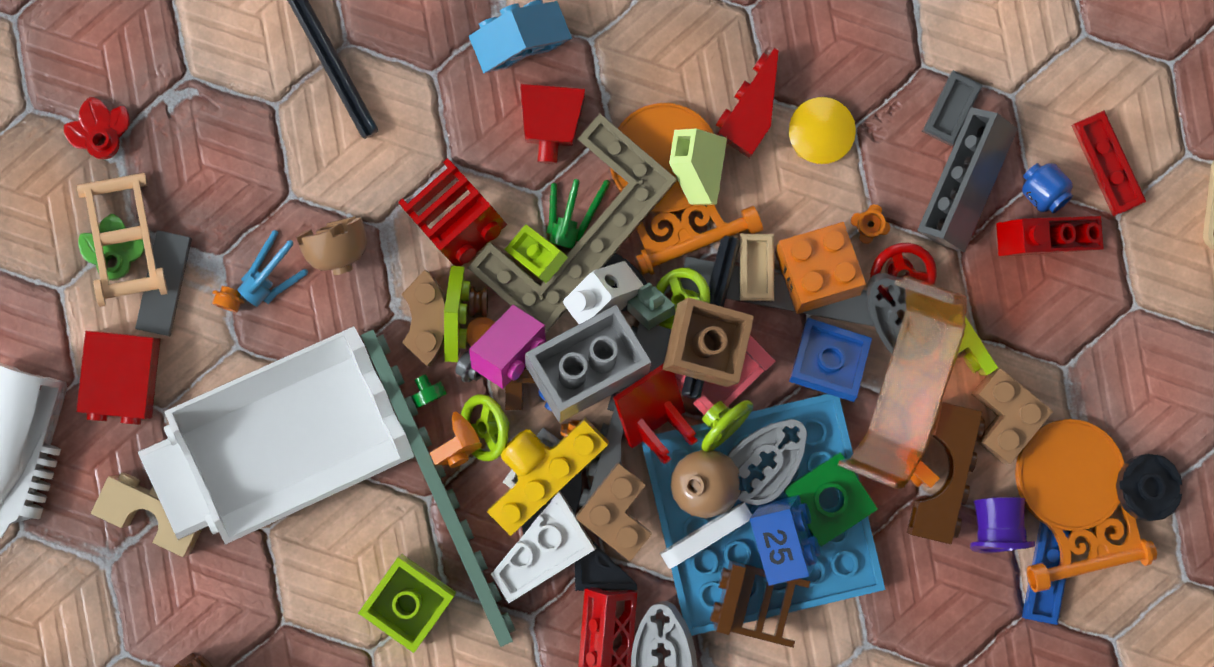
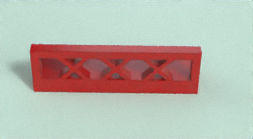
M595 587L585 588L578 667H631L638 592L632 590L608 592ZM625 600L624 612L618 619L615 616L616 602ZM620 633L622 636L621 646L614 652L613 641Z

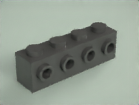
M970 107L919 225L918 232L939 245L965 252L1016 135L1017 127L998 113Z

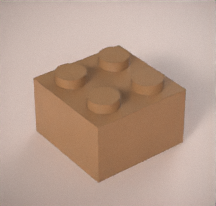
M689 297L679 302L662 370L725 387L738 384L754 316Z

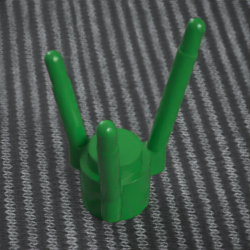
M579 179L573 180L564 218L558 217L557 224V184L555 182L551 184L549 224L546 233L550 234V243L573 249L576 241L579 242L584 236L592 217L610 185L609 180L603 182L578 229H576L578 222L572 221L571 218L578 194Z

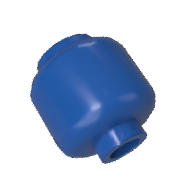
M1037 163L1023 176L1026 181L1022 187V193L1040 212L1051 211L1056 213L1073 197L1071 194L1073 188L1072 181L1054 163H1048L1043 166Z

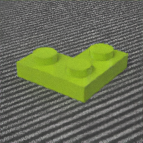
M451 266L444 308L445 362H458L460 349H466L467 329L461 328V324H466L467 304H463V301H469L471 282L465 281L464 267Z

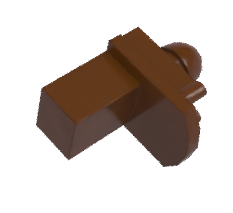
M526 366L518 379L511 380L505 386V410H523V383H535L529 371L526 370Z

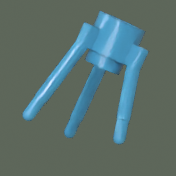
M277 230L272 231L251 268L242 277L243 283L237 289L247 301L256 307L262 301L269 304L278 294L308 274V270L303 269L270 290L273 283L267 277L293 246V241H287L264 270L259 272V267L278 236Z

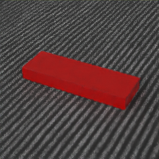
M1105 110L1071 125L1112 215L1116 216L1145 203L1146 199Z

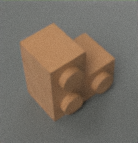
M1001 368L986 375L971 394L997 415L983 432L982 438L976 442L999 461L1006 464H1011L1053 413V410Z
M617 462L577 513L575 519L631 562L652 535L649 529L626 512L646 484Z

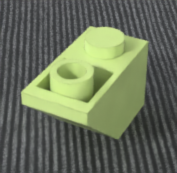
M697 128L674 130L669 164L689 204L717 205L727 138Z

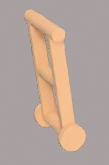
M145 173L77 185L79 198L86 197L100 274V279L93 281L99 307L106 306V299L150 290L159 289L161 295L168 294L163 268L156 269L141 190V187L147 186ZM133 189L140 226L100 233L94 195ZM143 239L150 277L110 284L103 246Z

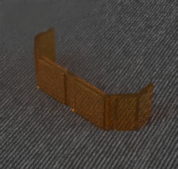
M910 276L896 279L895 285L905 288L906 312L869 429L851 458L839 460L838 466L896 489L906 487L916 471L918 463L925 455L942 405L944 392L964 337L966 327L965 315L967 312V296Z

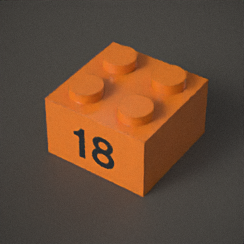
M844 222L780 240L777 245L775 254L796 314L859 296L866 286Z

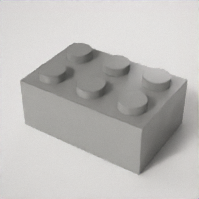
M617 305L525 354V366L559 423L649 374L651 366L649 357Z

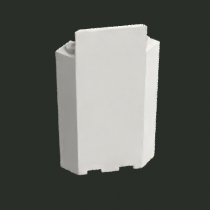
M354 326L164 411L169 425L164 427L168 438L138 452L177 539L179 540L209 526L213 535L218 532L220 533L225 544L414 457L407 436L393 411L387 393L373 368L365 345Z

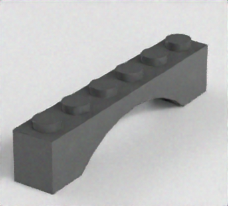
M639 323L638 327L631 326V329L651 361L650 373L664 363L672 329L656 325L648 330ZM632 384L612 394L607 410L613 411L610 424L603 423L600 431L609 441V444L601 451L600 457L596 456L591 462L588 475L594 476L591 489H583L579 508L585 505L617 462L622 465L621 439L623 427L613 397Z

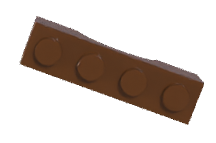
M937 402L930 434L946 451L949 462L948 475L942 487L933 495L914 500L906 533L951 545L953 538H958L962 526V519L958 518L961 505H966L970 486L966 485L968 472L974 471L977 462V453L973 452L976 439L982 438L985 428V420L981 419L982 411Z

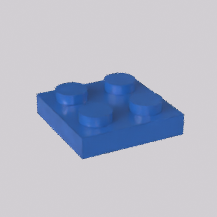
M807 318L789 382L854 402L859 392L872 338Z

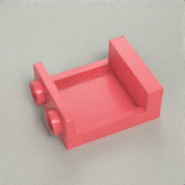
M750 335L739 383L725 387L705 381L701 397L693 405L703 415L719 401H722L728 407L776 361ZM676 373L675 377L678 388L682 392L685 375Z

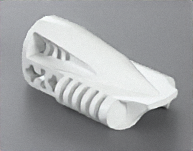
M0 363V539L11 524L31 518H41L43 507L33 504V501L46 502L47 496L36 491L37 489L49 491L51 485L40 480V478L52 479L54 472L44 469V466L56 467L58 462L53 458L47 457V455H60L61 449L51 445L67 390V383L64 381L23 372L16 367Z

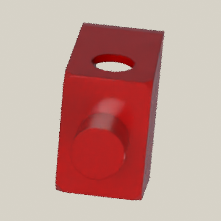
M521 84L520 92L525 141L527 143L539 144L537 162L557 164L559 145L573 146L585 101V89Z

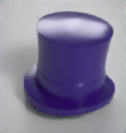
M992 497L974 501L978 531L977 541L970 543L972 551L999 553L1035 547V541H1027L1024 515L1025 498Z

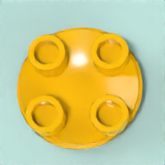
M817 97L807 100L795 110L789 123V138L796 154L800 158L815 164H829L838 161L848 153L855 140L856 126L851 112L842 103L832 98Z

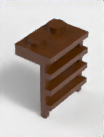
M730 560L728 569H722L718 588L722 589L720 601L714 602L710 616V622H714L713 627L715 631L730 635V632L794 648L795 640L783 638L782 636L795 585L809 588L810 581L801 578L787 581L774 635L762 632L774 585L769 586L766 581L755 629L744 628L742 626L755 575L766 577L762 568Z

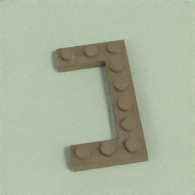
M601 114L594 119L578 140L627 181L628 184L567 254V260L547 284L543 282L540 286L490 242L468 267L469 270L508 304L518 307L545 325V334L567 310L563 304L564 299L591 272L605 266L678 181Z

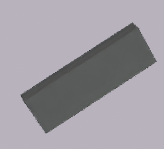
M157 230L153 245L156 269L163 268L168 294L161 295L159 289L143 292L135 329L171 336L192 238Z

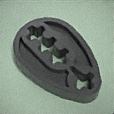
M878 273L869 279L867 283V306L870 318L877 334L889 352L904 360H918L932 354L943 341L946 329L944 317L933 301L915 285L902 278L886 273ZM883 284L885 287H888L889 294L893 298L892 301H888L883 294L879 293L877 289L879 285ZM902 309L906 312L911 322L916 324L921 335L927 340L924 345L917 342V339L908 330L903 320L898 318L897 312Z

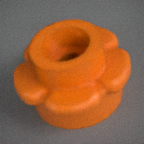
M222 286L220 292L217 290L212 292L215 295L212 304L222 309L238 313L240 305L245 303L240 298L241 294L238 290Z

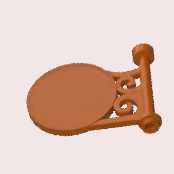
M656 103L644 106L631 113L618 127L623 134L675 178L676 176L669 164L674 130L697 128L714 134L709 124L699 114L687 107L673 103ZM610 168L613 181L621 193L628 182ZM677 181L651 211L652 213H658L651 222V230L654 235L658 237L666 236L669 229L665 227L660 230L658 224L661 221H669L673 226L672 236L667 241L656 242L650 238L643 222H641L636 229L644 249L641 250L642 254L636 256L643 275L646 273L653 275L655 274L653 267L720 241L725 235L732 236L748 230L749 234L763 231V225L754 205L741 210V218L728 223L724 222L718 214L715 205L689 204ZM683 210H684V212L682 213L681 222H680V220L676 217V215H674V214H672V213H676V212H680V211H683ZM694 211L701 212L703 219L696 217L694 220L695 225L704 227L711 218L716 228L699 234L691 228L688 217Z
M1064 419L1040 427L1017 458L1015 479L1021 498H1025V506L1029 512L1039 521L1046 524L1052 531L1060 550L1059 566L1046 568L1043 563L1027 567L1028 582L1035 593L1049 590L1052 581L1139 560L1144 566H1148L1157 559V550L1151 540L1140 539L1136 519L1126 512L1122 505L1127 537L1120 545H1113L1107 541L1105 530L1109 526H1113L1115 532L1114 534H1109L1108 539L1119 540L1124 535L1122 522L1118 519L1109 518L1118 505L1121 504L1117 495L1116 482L1118 473L1124 465V460L1113 439L1105 431L1086 421ZM1095 527L1094 534L1088 530H1085ZM1063 530H1064V531H1071V532H1070V533L1068 534V536L1066 537V535L1064 534ZM1081 536L1089 544L1088 557L1085 560L1071 563V553L1081 555L1087 549L1084 543H1078L1077 547L1075 546V540Z

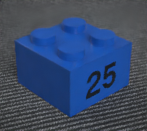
M799 495L759 505L750 517V522L768 585L810 576L817 562V557L821 553L816 536L811 537L807 525L811 523L808 505L801 503Z

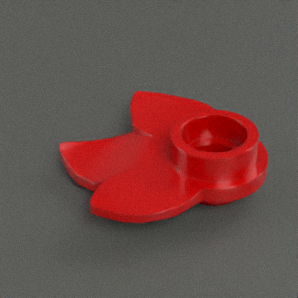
M89 97L80 107L79 120L64 125L65 137L74 148L87 149L88 153L96 159H110L117 154L120 146L119 138L129 127L130 117L128 110L125 106H119L109 111L101 100ZM106 138L104 144L97 146L101 139Z

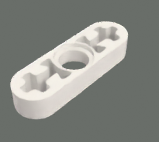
M742 502L669 546L660 555L670 569L748 522L752 513L745 502Z

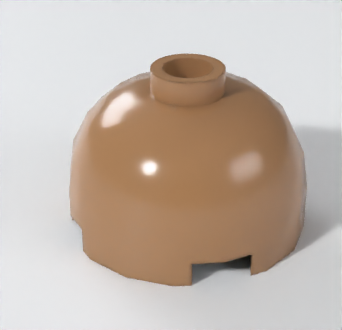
M355 216L326 223L327 226L316 230L314 235L312 229L296 237L305 260L318 270H332L334 275H340L353 270L352 263L362 257L367 244L362 218H356Z
M700 450L692 452L680 460L672 472L670 487L673 499L683 511L691 516L711 518L723 515L735 505L740 496L739 470L731 458L720 451L705 452Z

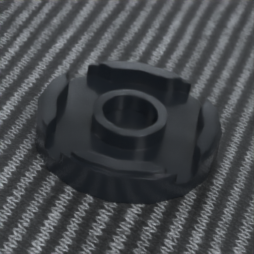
M1153 454L1134 456L1124 463L1118 473L1116 482L1118 499L1124 510L1136 519L1146 522L1163 520L1175 512L1182 499V494H1180V485H1182L1181 475L1175 465L1164 456Z

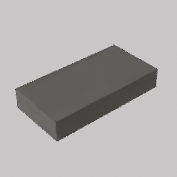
M954 70L951 71L922 132L953 146L970 107H973L983 85Z

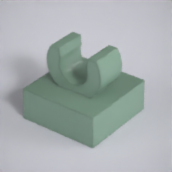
M649 282L638 289L637 296L627 301V311L650 330L675 315V304L655 286L652 287V284Z

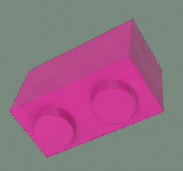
M512 305L469 349L471 368L504 389L511 380L518 379L525 368L526 352L546 342L545 325Z

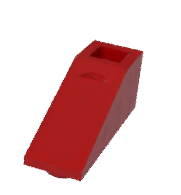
M776 48L773 49L770 55L766 53L761 55L753 67L757 75L751 84L746 80L743 82L734 96L739 102L732 112L726 108L716 123V126L720 128L717 135L727 138L726 143L749 159L771 127L779 50Z
M1101 216L1022 218L996 223L999 256L1037 255L1104 249Z

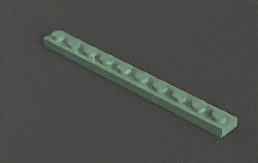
M374 330L366 332L361 337L499 645L502 647L513 642L510 633L516 631L508 612L501 614L496 602L502 600L495 582L487 583L482 571L488 569L481 551L479 550L474 553L468 541L473 539L474 535L467 520L465 519L460 522L455 512V509L459 508L460 504L453 489L451 488L446 491L441 478L447 476L442 465H435L427 447L433 444L424 426L418 429L413 416L419 414L411 396L406 398L403 396L399 386L405 382L397 365L390 367L386 358V354L391 353L383 334L377 336Z

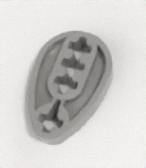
M788 419L771 423L745 437L729 452L727 456L731 458L739 470L738 477L741 476L744 479L750 475V471L747 469L750 464L758 466L761 463L762 459L759 456L761 452L764 451L768 454L773 451L776 454L773 457L776 463L775 466L771 468L766 465L761 471L764 475L763 479H752L750 485L753 489L749 493L745 490L741 491L738 497L740 501L752 505L766 504L776 499L788 486L804 454L807 431L801 422ZM796 426L799 429L796 433L799 440L796 443L788 441L779 449L778 445L785 437V433L782 431L784 427L792 429Z
M660 601L651 606L645 614L634 638L631 667H657L663 662V654L657 653V648L662 646V644H664L666 650L671 652L670 655L665 657V666L697 667L696 650L692 635L686 621L673 603ZM661 610H663V614L665 616H669L670 620L664 624V629L662 621L660 619H656V615L660 613Z

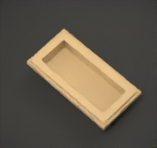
M740 234V301H774V234Z

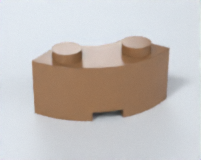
M424 270L402 293V296L409 304L412 317L410 330L402 343L426 366L430 367L444 347V308L446 299L435 278L427 270Z

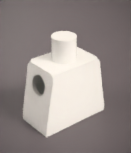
M622 261L591 272L564 299L563 304L577 323L581 324L614 305H617L621 311L627 305V301L634 298L638 294V289L644 285L628 264Z

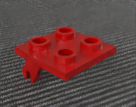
M663 363L614 396L613 399L628 445L634 448L641 442H644L656 454L658 459L666 464L671 460L667 455L669 451L654 434V430L668 421L682 434L688 444L694 445L698 440L694 437L696 432L682 417V414L685 413V408L675 374L662 370Z

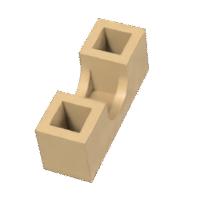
M121 472L120 476H108L91 511L92 515L120 528L130 526L133 517L140 509L148 510L155 515L158 521V531L152 543L181 557L191 554L202 529L178 540L154 487L151 490L138 485L139 479Z

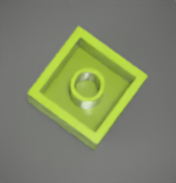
M401 554L397 557L358 614L414 653L457 592L404 554Z

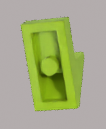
M526 224L504 249L546 284L568 258L561 250Z
M957 311L950 315L940 361H946L964 350L966 352V355L963 356L964 361L973 373L978 371L980 376H986L998 369L963 311Z

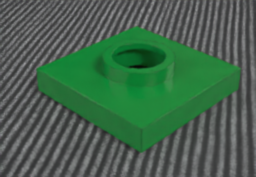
M841 452L830 457L784 489L787 497L799 495L801 503L808 505L811 523L807 525L812 535L816 536L821 547L878 510ZM835 487L844 496L843 506L836 512H827L820 506L819 496L826 488Z

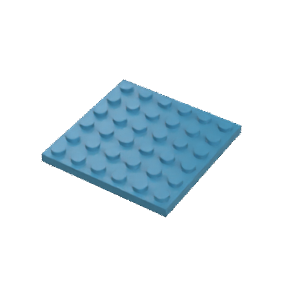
M830 394L752 411L745 422L724 443L714 449L727 456L740 441L754 431L771 423L793 419L804 425L807 437L800 465L789 484L838 452L842 453L859 479L840 398ZM705 423L691 426L696 432L694 437L698 440L694 445L688 444L682 434L676 429L655 434L669 451L667 455L671 460L666 464L662 463L644 442H641L666 548L718 517L701 518L691 516L678 506L673 499L670 487L672 472L677 463L688 454L702 450V441L712 429V427H708ZM796 426L792 429L784 427L782 431L785 433V437L778 445L779 449L788 441L796 443L799 440L796 435L799 429ZM764 451L761 452L759 455L762 459L761 463L758 466L750 464L747 468L750 471V475L745 479L741 476L738 477L740 492L745 490L749 493L753 489L750 485L752 479H763L762 469L766 465L771 468L775 466L776 463L773 457L776 454L773 451L768 454ZM835 487L824 489L819 496L820 506L827 512L838 511L844 503L842 492ZM783 491V492H782L776 499H774L773 501L780 500V499H784V498H788V497H787L786 493ZM737 499L734 506L742 503V501ZM745 503L753 515L759 505ZM868 516L822 547L819 546L821 555L817 557V562L810 576L801 578L810 581L809 588L795 585L788 613L886 590ZM750 520L671 568L682 617L686 621L692 636L715 630L713 627L714 622H710V616L714 602L720 601L722 589L718 588L722 569H728L730 560L764 569ZM755 575L743 623L757 620L767 581L766 577ZM787 582L774 584L766 618L779 615Z

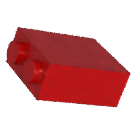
M85 331L76 412L87 413V420L108 421V415L120 416V423L141 425L142 419H151L161 338Z

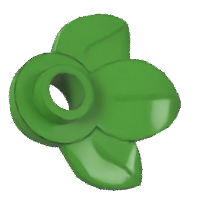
M109 214L99 224L100 233L126 228L123 221L115 214ZM81 233L78 240L80 253L84 260L96 265L99 273L93 236L91 233ZM143 239L103 246L109 280H119L129 272L131 262L141 257L144 253ZM111 258H117L116 266L108 268V261Z

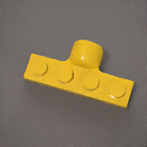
M586 418L553 447L546 446L531 430L525 429L507 444L501 453V459L517 474L518 481L488 509L487 513L511 536L607 447L609 441Z

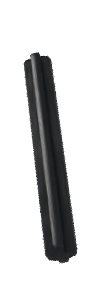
M287 0L361 137L366 139L375 135L378 132V128L308 0Z
M725 235L720 240L709 283L710 304L724 307L740 246L738 238ZM685 376L682 395L691 399L700 398L705 381Z

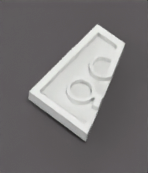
M561 491L555 495L521 539L491 573L508 603L596 549L581 523L575 519L576 515Z

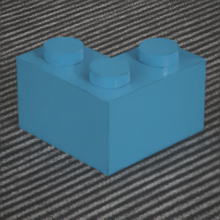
M542 0L532 1L523 7H520L519 3L509 5L500 10L501 16L479 23L480 29L469 35L483 73L507 69L527 56L552 51L572 39L558 1L543 3Z

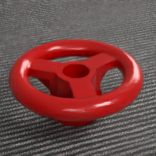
M898 243L889 246L873 262L870 278L881 273L882 267L890 259L885 267L886 274L897 277L901 270H907L906 274L899 278L909 283H924L920 290L927 296L935 285L937 278L935 261L925 248L917 244ZM902 253H912L920 257L926 266L927 272L916 271L910 260L902 256ZM882 284L877 287L879 293L883 294L888 301H892L893 298L889 294L888 287L883 288Z

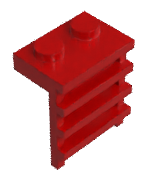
M447 158L443 162L447 167L446 170L409 203L402 198L398 204L454 266H462L471 261L485 244L497 238L501 230L507 226V223ZM455 178L459 180L421 215L418 216L416 214ZM467 190L470 192L468 196H466L459 204H457L450 212H448L431 229L428 227V225L431 222H433L440 214H442Z

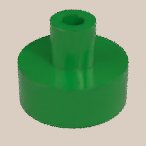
M425 374L414 380L420 392L412 395L411 398L418 409L441 398L447 392L442 382L431 385Z

